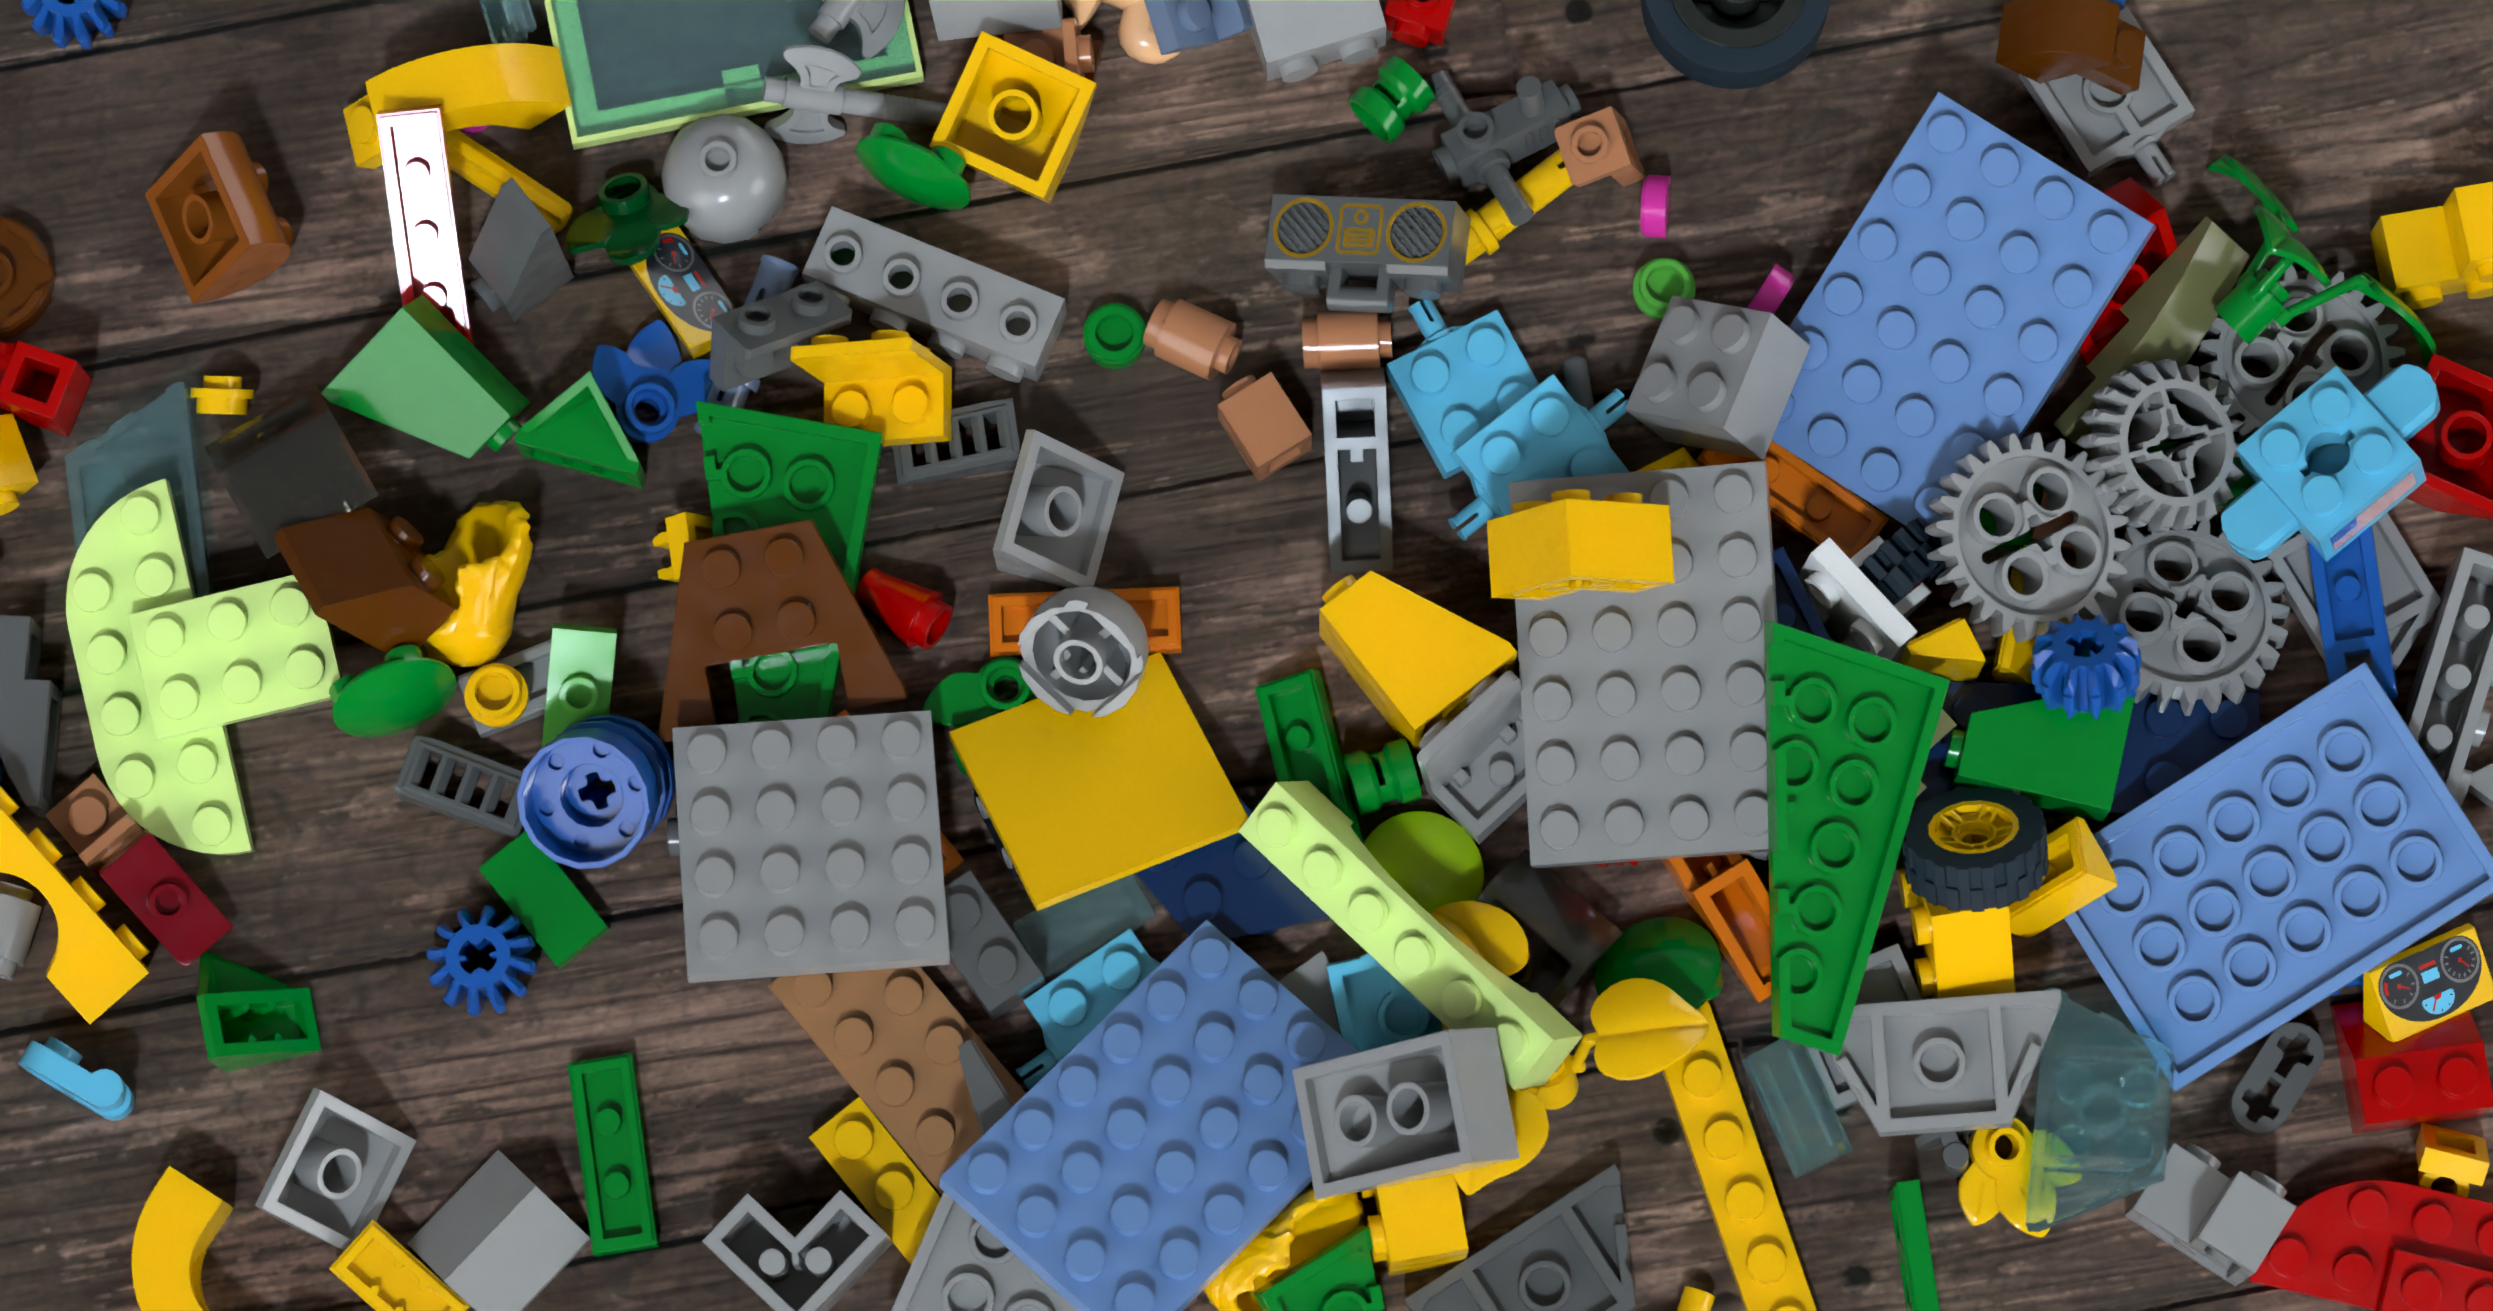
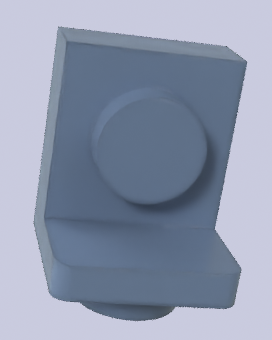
M1144 0L1161 55L1209 47L1252 28L1245 0Z

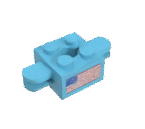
M2403 364L2393 369L2362 395L2340 369L2335 366L2236 447L2244 470L2256 483L2226 506L2222 512V530L2232 550L2244 558L2259 560L2268 556L2294 533L2299 531L2327 562L2423 484L2427 479L2421 460L2406 442L2434 420L2440 411L2439 395L2436 384L2430 374L2420 367Z

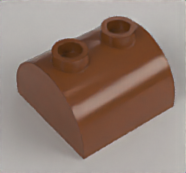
M230 131L201 134L145 193L193 304L231 295L261 281L280 268L291 254L292 230L285 218L276 216L266 194L268 190L267 173L259 162H252L241 136Z

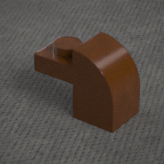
M2016 0L2003 4L1996 63L2040 84L2077 74L2119 95L2139 90L2146 32L2119 19L2120 5L2108 0Z

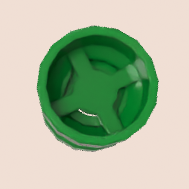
M1391 56L1378 68V78L1370 86H1360L1348 98L1347 103L1367 129L1387 144H1392L1405 131V121L1412 114H1422L1435 101V95L1426 81L1409 64L1397 56Z
M1405 737L1386 742L1381 751L1369 754L1361 749L1343 754L1349 785L1360 816L1377 812L1383 803L1392 800L1405 804L1422 799L1416 768ZM1378 769L1383 785L1381 786L1379 785L1378 777L1375 771Z

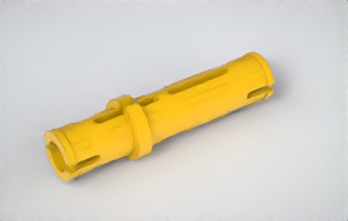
M1560 149L1516 181L1517 186L1528 201L1534 214L1573 185ZM1496 197L1476 212L1471 208L1465 212L1471 219L1465 266L1484 252L1489 256L1500 248L1498 241L1518 227L1511 224Z

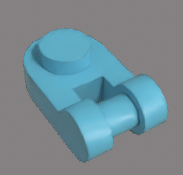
M51 1036L45 1045L33 1040L30 1042L18 1061V1064L29 1073L108 1120H121L132 1112L135 1105L134 1094L117 1073L109 1069H99L90 1073L78 1066L83 1058L81 1054Z

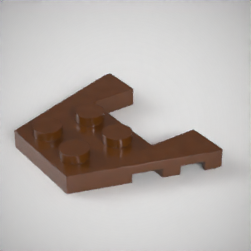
M814 519L684 543L659 726V738L662 742L673 741L672 728L719 725L708 666L836 643L849 709L908 697L907 688L902 678L895 671L883 649L881 640L873 626L869 624L852 593L853 590Z

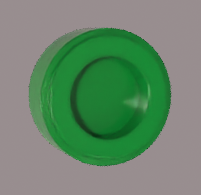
M1120 303L1102 305L1088 316L1084 324L1083 340L1086 352L1101 367L1112 370L1129 367L1141 357L1146 345L1143 344L1146 330L1145 324L1141 316L1127 305Z

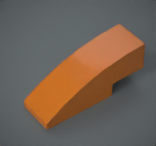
M1740 854L1661 859L1704 928L1714 938L1719 950L1756 1002L1760 1003L1770 997L1769 894L1749 860L1742 858Z

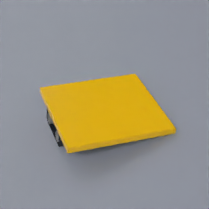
M1161 652L1148 656L1144 678L1126 705L1104 717H1092L1095 711L1084 712L1074 709L1071 715L1056 711L1037 698L949 732L950 740L974 786L975 805L1012 878L1020 877L1036 911L1237 834L1248 819Z

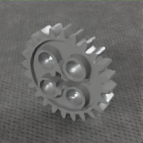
M2293 265L2284 272L2281 280L2278 282L2291 295L2282 304L2285 308L2326 289L2310 272L2306 279H2298ZM2339 271L2332 278V284L2329 287L2344 281V273ZM2353 290L2349 294L2345 293L2298 315L2306 321L2309 330L2295 332L2285 326L2282 328L2274 321L2250 345L2219 315L2220 318L2214 320L2206 333L2210 339L2200 342L2196 356L2208 361V363L2200 366L2199 380L2208 377L2219 380L2215 395L2216 399L2226 396L2236 399L2227 415L2230 421L2239 420L2246 424L2237 433L2235 443L2241 444L2288 406L2293 399H2296L2337 366L2330 355L2332 353L2346 352L2358 361L2359 369L2344 370L2340 367L2338 368L2362 395L2395 369L2392 367L2401 364L2406 354L2405 348L2387 346L2395 338L2399 330L2398 325L2385 324L2379 326L2377 323L2386 306L2382 303H2377L2366 308L2361 303L2365 294ZM2326 325H2334L2337 331L2320 346L2311 366L2306 365L2300 370L2290 383L2287 391L2275 405H2267L2265 398L2282 383L2290 365H2295L2303 358L2315 338ZM2249 359L2258 360L2269 368L2271 375L2265 378L2253 377L2243 369L2241 362Z
M2015 433L1998 439V446L1991 440L1975 447L1976 457L1969 453L1955 461L1960 474L1951 473L1940 479L1939 483L1950 496H1940L1929 503V507L1943 516L1942 521L1925 527V532L1931 536L1941 538L1942 544L1941 547L1927 553V558L1934 561H1945L1947 569L1935 579L1936 584L1941 585L1954 582L1958 590L1952 596L1949 604L1955 607L1969 601L1973 605L1968 621L1971 625L1991 617V636L1995 638L2007 634L2013 627L2016 643H2022L2033 639L2035 632L2037 636L2046 634L2051 621H2058L2064 624L2071 623L2075 612L2082 620H2092L2101 614L2096 601L2103 603L2114 599L2117 595V592L2106 579H2116L2127 573V569L2113 560L2115 554L2131 549V543L2116 538L2114 529L2129 522L2127 516L2111 515L2109 506L2121 495L2119 491L2099 495L2095 487L2099 482L2103 481L2107 472L2103 469L2087 475L2083 471L2088 455L2085 451L2065 459V440L2061 438L2049 443L2045 449L2043 448L2040 433H2033L2023 438L2021 444ZM2034 482L2041 485L2047 492L2049 500L2046 510L2040 507L2034 499ZM1981 508L1989 511L1994 518L1996 524L1994 536L1987 533L1981 526L1979 519ZM2066 512L2073 514L2074 521L2070 525L2037 539L2026 547L2011 552L1990 564L1982 561V554L2026 533L2029 529L2049 522ZM2063 540L2068 542L2075 551L2076 565L2074 568L2068 565L2062 557L2061 543ZM2009 566L2017 569L2022 576L2024 585L2021 594L2014 591L2009 584L2007 577Z
M2209 520L2201 521L2196 531L2188 529L2176 531L2172 529L2167 532L2153 533L2147 527L2146 537L2136 528L2127 527L2123 540L2131 543V549L2115 554L2113 560L2127 569V573L2116 579H2106L2117 592L2114 599L2103 603L2096 602L2108 625L2125 623L2130 638L2137 640L2138 648L2141 651L2140 684L2137 688L2134 703L2138 704L2150 692L2157 695L2158 712L2163 713L2168 707L2170 700L2176 699L2180 701L2181 709L2185 716L2191 715L2195 702L2198 699L2203 700L2211 713H2216L2221 703L2222 693L2236 705L2239 704L2246 691L2244 684L2258 690L2266 675L2263 669L2274 670L2280 654L2275 649L2283 648L2288 635V631L2280 627V625L2285 624L2290 608L2286 605L2275 603L2280 600L2285 585L2283 582H2265L2269 577L2273 562L2266 560L2253 564L2250 559L2240 556L2232 550L2224 532L2219 537L2210 535ZM2159 568L2175 570L2181 575L2183 580L2178 582L2164 580L2158 575L2156 570ZM2140 588L2142 592L2134 593L2132 589ZM2218 597L2231 599L2238 605L2240 610H2223L2215 604L2213 599ZM2181 610L2189 613L2186 619L2177 616ZM2130 618L2144 619L2153 626L2154 631H2137L2128 624L2127 620ZM2233 636L2235 641L2228 642L2225 637ZM2194 647L2202 649L2209 654L2212 660L2209 662L2195 661L2187 656L2184 649Z

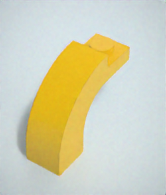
M500 43L471 46L436 53L389 69L366 81L368 94L343 109L356 167L376 169L383 165L376 119L378 111L441 104L445 132L486 125L531 130L568 108L572 103L557 47L526 43Z
M171 1166L167 1168L147 1199L134 1234L131 1269L137 1302L141 1311H210L202 1291V1264L208 1247L234 1207Z

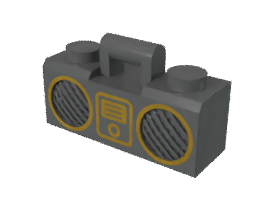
M1273 194L1264 258L1265 269L1282 285L1284 290L1292 293L1317 294L1320 291V286L1328 287L1326 304L1329 311L1392 313L1396 285L1401 290H1404L1403 293L1405 295L1423 300L1439 299L1442 292H1462L1471 219L1456 201ZM1348 280L1377 281V287L1347 285Z

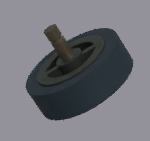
M1641 0V12L1646 30L1654 46L1665 60L1679 72L1697 82L1712 87L1747 89L1771 83L1785 76L1804 61L1822 33L1831 0Z

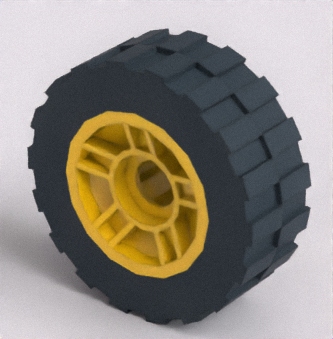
M1983 785L1972 788L1963 786L1954 788L1952 791L1944 793L1941 791L1931 795L1932 798L1925 802L1921 801L1914 806V811L1911 813L1902 843L1905 878L1907 884L1911 883L1912 891L1918 897L1926 898L1927 903L1934 906H1945L1947 910L1953 911L1972 910V912L1985 911L1984 909L2008 907L2010 903L2017 900L2020 902L2029 897L2031 891L2034 889L2038 890L2043 884V876H2047L2049 870L2046 819H2043V811L2040 807H2035L2032 804V800L2027 796L2017 795L2013 790L1996 789Z

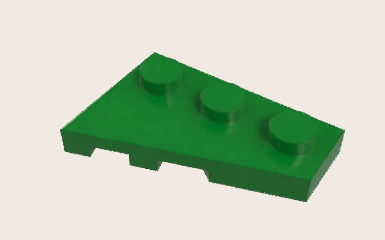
M1359 1226L1255 1290L1253 1294L1263 1311H1381L1385 1309L1381 1286L1376 1284L1370 1253L1373 1250L1369 1227Z

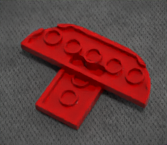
M2368 1178L2337 1183L2323 1188L2322 1191L2296 1205L2294 1212L2259 1268L2247 1280L2374 1311H2493V1203L2389 1179Z

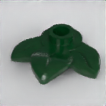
M632 172L622 173L611 177L600 186L598 191L599 200L596 208L582 214L573 221L566 237V245L570 254H579L593 249L605 248L608 258L618 265H635L655 253L660 244V231L685 224L688 221L689 211L688 208L681 207L671 201L665 194L657 193L656 188L647 183L643 175Z

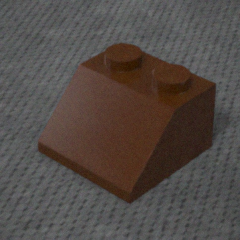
M367 507L282 527L273 536L314 614L385 653L402 645H416L420 647L455 610L453 603L442 586L446 582L444 574L432 561L426 558L420 547L424 543L423 537L413 525L399 516H395L390 520Z

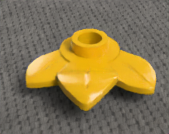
M2014 1118L2011 1127L1980 1129L1972 1132L1969 1140V1154L1972 1162L1959 1179L1958 1200L1971 1226L1983 1224L2000 1212L2018 1230L2037 1238L2045 1237L2056 1216L2057 1194L2055 1188L2067 1187L2080 1182L2083 1178L2081 1165L2074 1152L2059 1137L2051 1133H2030L2022 1121ZM2001 1135L2008 1137L2012 1143V1152L2005 1160L2000 1158L1995 1151V1142Z

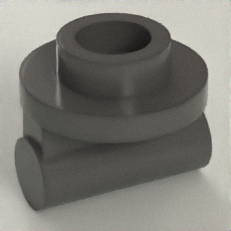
M1974 1130L1925 1133L1917 1137L1914 1142L1918 1151H1927L1941 1147L1943 1150L1945 1172L1952 1178H1961L1970 1163L1969 1152L1959 1140L1970 1136Z

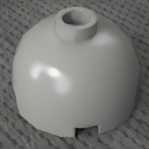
M728 114L702 117L680 130L667 148L661 173L665 196L679 206L688 208V221L683 225L689 229V232L702 240L723 244L748 240L760 232L759 228L766 225L773 215L776 217L783 208L788 188L783 155L771 136L747 118Z
M1095 586L1066 588L1048 597L1037 608L1020 633L1018 646L1021 644L1020 651L1023 659L1019 667L1022 678L1036 697L1056 711L1069 715L1073 713L1074 709L1084 712L1095 711L1092 717H1104L1124 707L1144 678L1150 645L1142 619L1125 599L1113 591Z

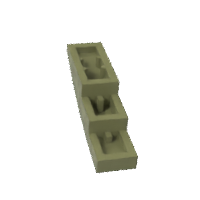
M2206 216L2119 309L2129 321L2086 366L2097 378L2053 425L2081 451L2088 453L2087 456L2091 459L2090 449H2085L2076 444L2081 436L2092 434V429L2080 418L2086 411L2098 409L2091 395L2100 388L2109 387L2108 378H2111L2114 373L2124 370L2129 372L2132 365L2149 361V363L2155 364L2156 361L2171 359L2172 361L2176 360L2178 367L2186 365L2218 316V313L2213 308L2231 292L2250 255ZM2131 423L2129 427L2128 438L2131 436L2132 433Z

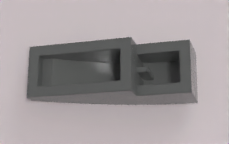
M0 615V756L9 777L25 805L38 817L46 818L45 814L53 808L63 693L50 680H39L43 629L30 616Z

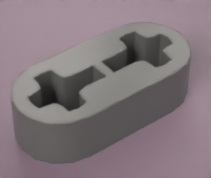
M2286 1023L2273 1031L2265 1039L2227 1101V1115L2231 1124L2240 1133L2249 1137H2264L2273 1133L2286 1121L2319 1070L2324 1058V1045L2315 1030L2302 1023ZM2295 1038H2298L2305 1043L2302 1055L2309 1062L2307 1066L2297 1062L2282 1077L2274 1072L2284 1055V1052L2277 1047V1043L2280 1041L2289 1044ZM2268 1082L2277 1088L2267 1104L2268 1109L2274 1113L2273 1119L2262 1116L2256 1122L2250 1121L2245 1116L2249 1106L2242 1100L2244 1094L2250 1097L2256 1096Z

